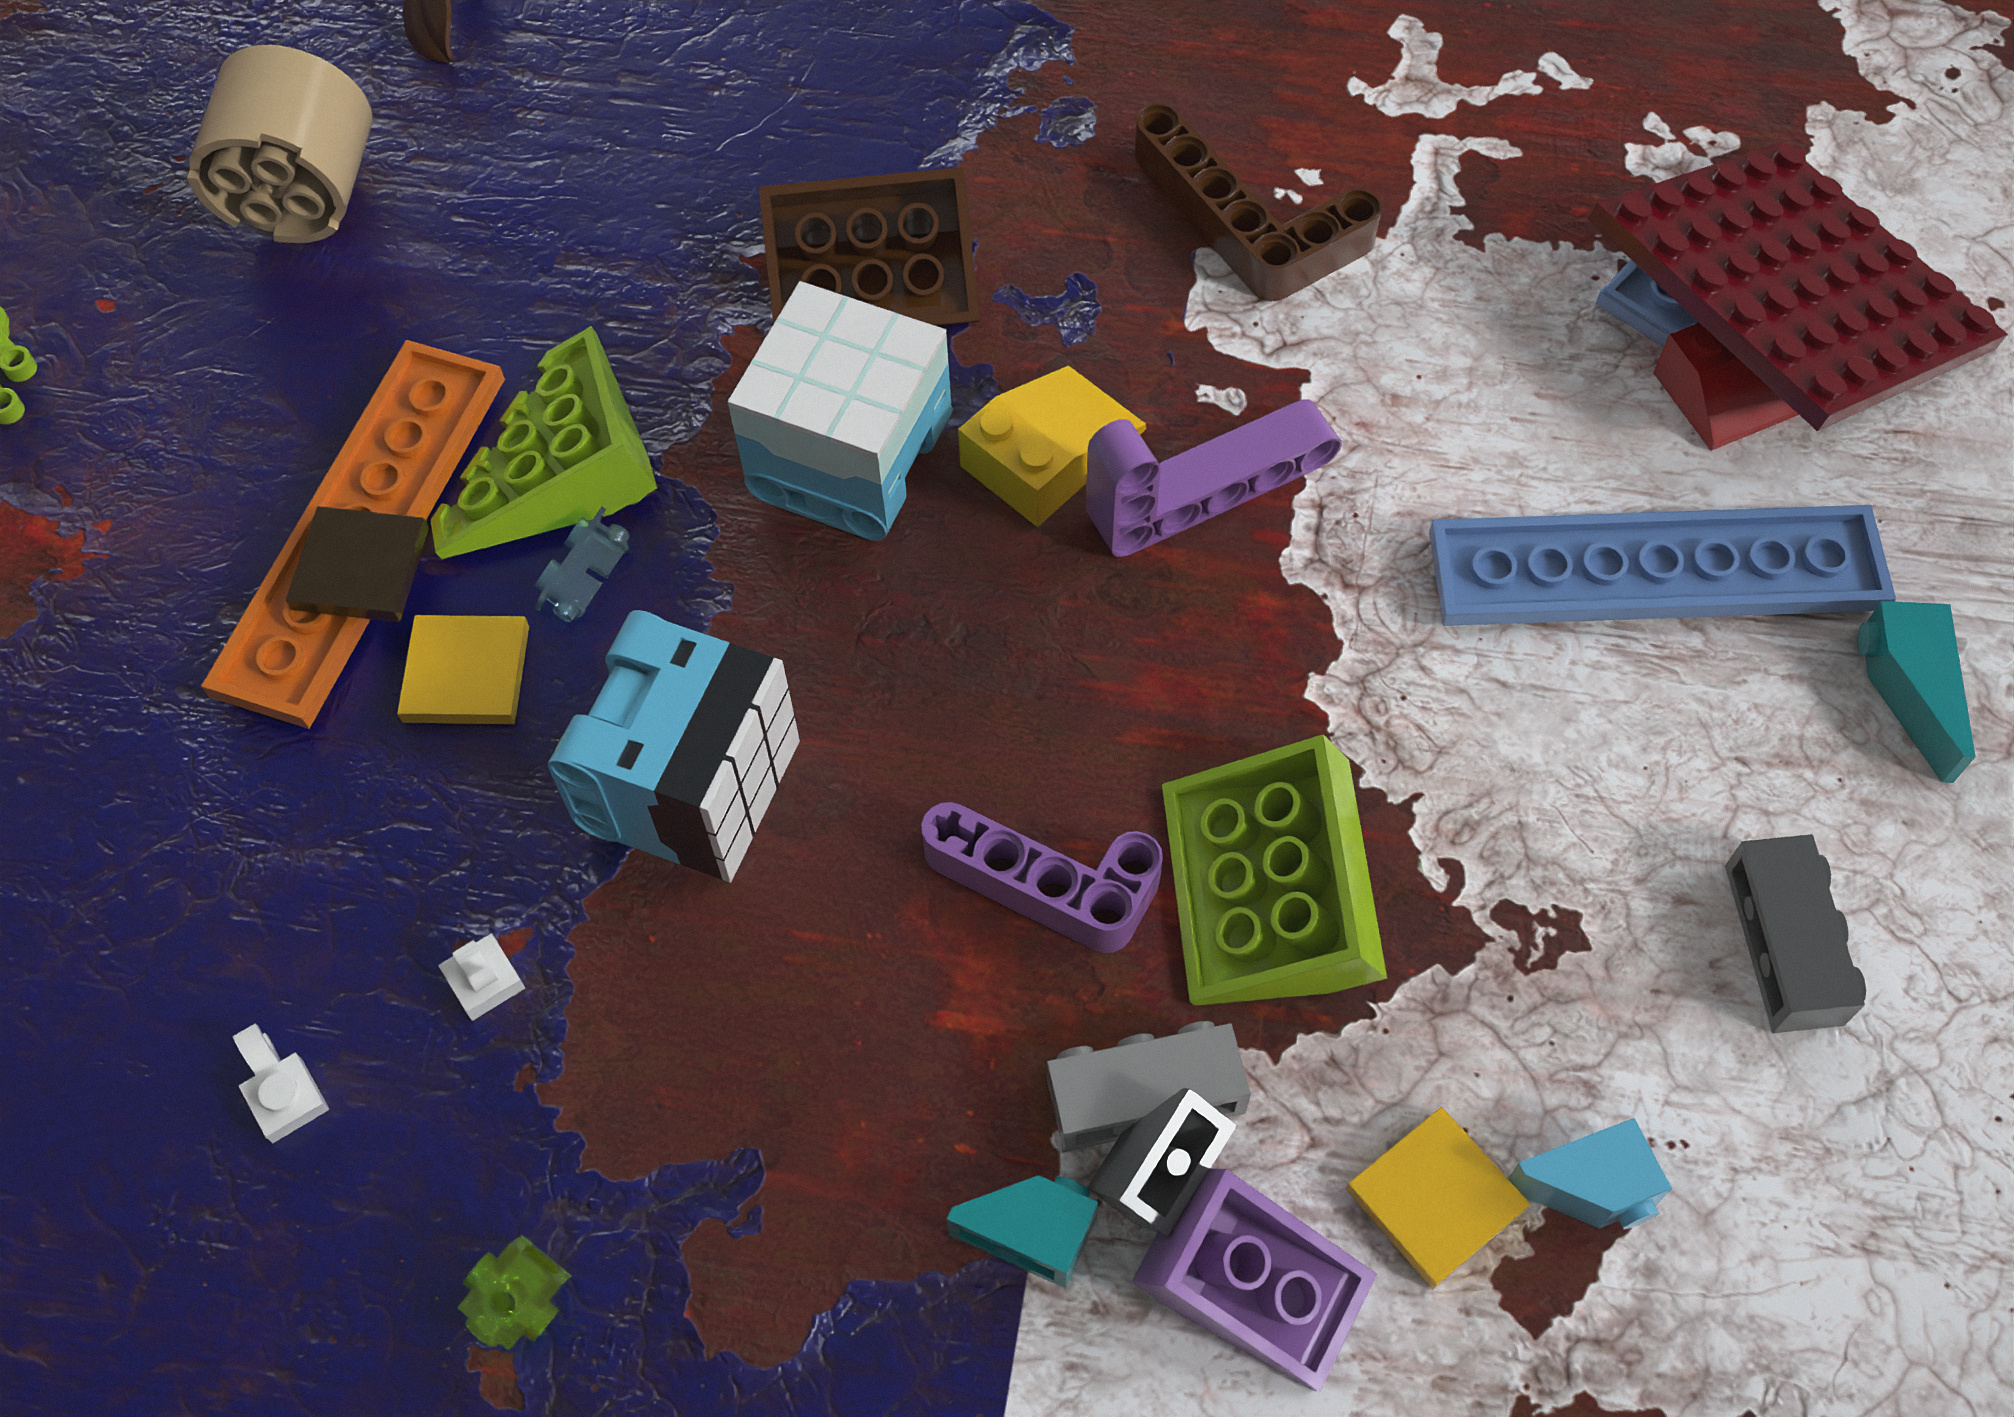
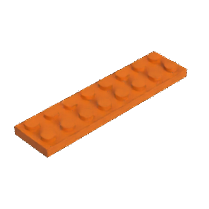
M409 340L404 342L201 685L208 697L310 729L371 620L291 610L286 602V597L317 506L422 517L427 520L505 380L500 366Z

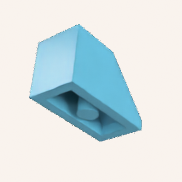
M1635 1118L1521 1161L1507 1178L1525 1198L1598 1229L1619 1221L1625 1230L1651 1220L1659 1214L1656 1205L1672 1190Z

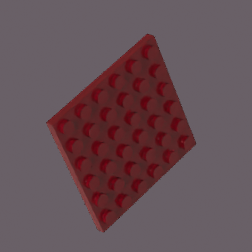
M1784 141L1597 202L1588 217V220L1817 432L1996 350L2008 335L1995 323V318L1989 311L1972 304L1956 290L1955 283L1948 276L1935 272L1918 257L1917 251L1912 245L1894 237L1880 225L1879 218L1872 211L1859 207L1842 192L1843 189L1836 180L1822 175L1806 161V156L1800 149L1786 144Z

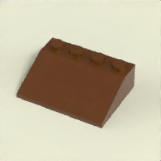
M964 167L759 186L773 325L799 281L934 326L980 322Z

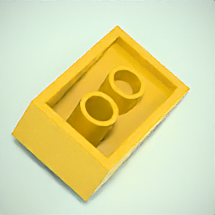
M1066 366L996 396L958 429L960 466L1038 527L1086 484L1088 444L1099 429L1110 422L1127 419L1132 422L1141 435L1146 430V423L1073 368Z

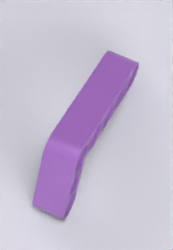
M1303 399L1158 463L1132 422L1127 419H1119L1103 426L1089 441L1085 510L1112 554L1117 557H1125L1321 468L1339 453L1342 441L1314 402L1310 399Z

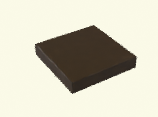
M317 506L286 597V602L291 610L400 622L429 530L425 518Z

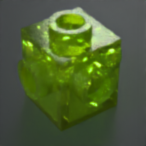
M521 1235L509 1243L498 1258L488 1252L476 1264L462 1282L470 1290V1293L457 1309L468 1317L465 1324L474 1336L491 1347H496L500 1343L509 1351L524 1335L534 1343L560 1311L551 1301L572 1275L526 1237ZM508 1293H510L513 1296L515 1301H513L509 1297Z

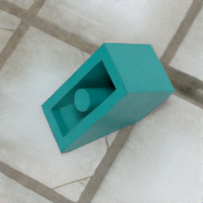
M1038 1175L952 1207L947 1217L949 1236L1066 1289L1097 1219L1098 1201L1089 1198L1091 1192L1074 1180L1056 1176L1053 1182Z

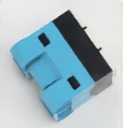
M634 610L628 614L605 657L609 677L588 716L575 715L571 719L548 762V768L571 819L582 830L597 838L622 843L731 883L800 742L783 661L667 622L652 613Z

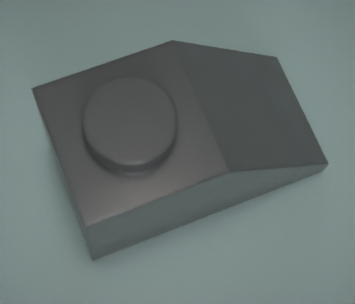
M1182 1088L1119 1136L1087 1189L1132 1223L1168 1236L1236 1125L1192 1090Z

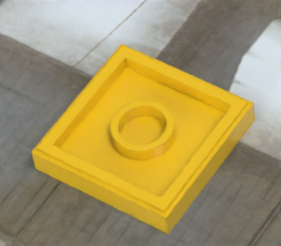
M414 615L397 713L402 723L515 724L529 631L526 617Z
M1442 1106L1350 1181L1346 1187V1191L1433 1290L1523 1214L1531 1205Z

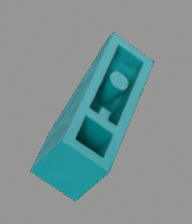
M1880 601L1868 621L1860 625L1857 635L1858 652L1861 656L1866 657L1868 678L1940 781L1954 783L1974 760L1976 755L1951 605Z

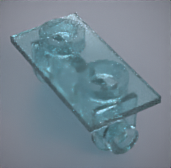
M604 507L600 508L591 522L582 517L575 525L564 543L572 550L562 564L552 559L535 584V587L542 591L534 608L535 610L540 611L548 600L555 605L553 612L560 619L572 622L574 617H582L586 611L585 609L602 585L601 582L585 573L587 569L591 568L607 579L622 555L629 549L627 540L630 535L624 528L616 524H612L608 528L600 523L606 511Z

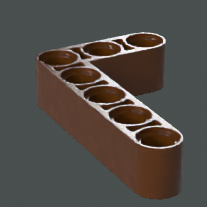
M1153 103L1139 111L1136 117L1135 159L1137 163L1258 298L1266 301L1285 299L1365 256L1373 249L1382 213V203L1378 196L1371 191L1365 189L1345 191L1281 225L1176 109L1163 103Z

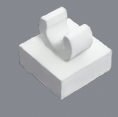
M492 933L476 943L474 940L454 951L452 953L453 957L438 965L472 1021L525 989V986Z

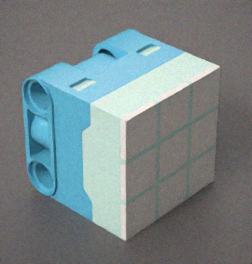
M799 281L728 400L746 488L755 497L770 505L874 541L884 539L906 500L905 477L918 453H929L933 450L953 411L946 329Z

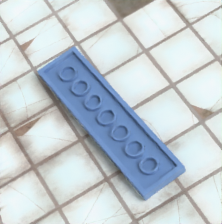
M1872 505L1432 520L1429 530L1443 626L1874 611L1880 601L1896 600Z

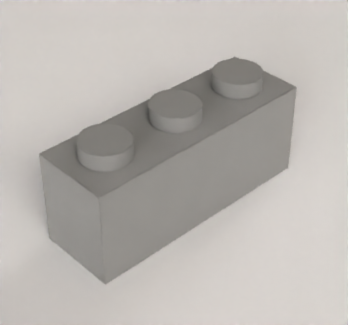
M1211 1021L1195 1022L1179 1029L1177 1035L1154 1039L1152 1034H1137L1119 1041L1118 1047L1094 1052L1092 1047L1079 1046L1059 1053L1056 1060L1047 1061V1083L1063 1152L1117 1141L1124 1131L1182 1088L1192 1090L1226 1118L1246 1114L1251 1096L1232 1023L1215 1027Z

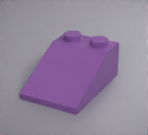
M1210 1168L1168 1236L1160 1233L1156 1234L1131 1282L1184 1318L1306 1387L1320 1392L1377 1273L1229 1170Z

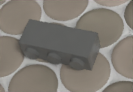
M1813 834L1742 841L1726 863L1725 868L1772 1033L1845 1026L1865 1006L1866 983L1861 970L1858 967H1854L1847 947L1848 925L1844 914L1835 908L1829 888L1831 885V870L1826 857L1819 855Z

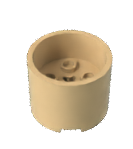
M257 45L240 49L224 61L219 71L190 155V171L187 177L189 184L197 198L206 208L233 227H236L239 221L258 229L273 232L274 241L310 243L325 239L337 231L339 223L343 219L348 207L372 125V112L369 102L350 77L331 63L315 55L278 45Z

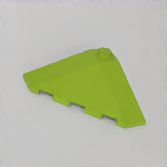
M592 326L547 351L537 365L543 375L536 385V390L531 392L530 395L526 391H519L499 420L506 430L499 437L497 446L493 447L492 450L481 446L460 476V479L467 486L460 493L457 504H454L452 507L448 504H441L430 519L435 553L441 559L608 516L627 505L638 503L648 493L657 489L649 457L598 335Z

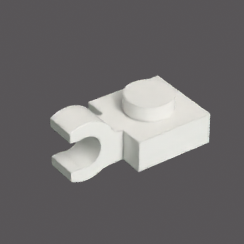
M256 1023L233 1036L239 1051L255 1074L254 1077L239 1085V1088L262 1132L272 1143L278 1141L330 1110L305 1063L296 1053L280 1060L266 1033H261Z

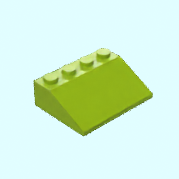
M1324 734L1162 784L1191 1004L1197 1006L1328 994L1387 979L1350 762Z

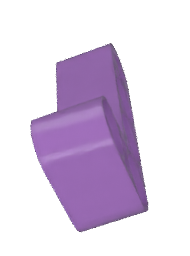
M948 802L932 807L924 815L921 824L925 859L936 872L1092 950L1102 953L1116 952L1124 948L1130 941L1154 898L1160 883L1163 860L1162 849L1153 837L1139 831L1126 832L1118 836L1095 871L960 804ZM997 858H1006L1015 863L1012 868L1006 871L992 870L987 866L990 861ZM1136 861L1145 865L1148 871L1133 875L1121 869V865ZM1048 884H1059L1065 887L1068 892L1060 897L1052 898L1045 896L1039 890ZM1108 909L1118 913L1122 919L1114 924H1103L1095 920L1093 915L1100 910Z

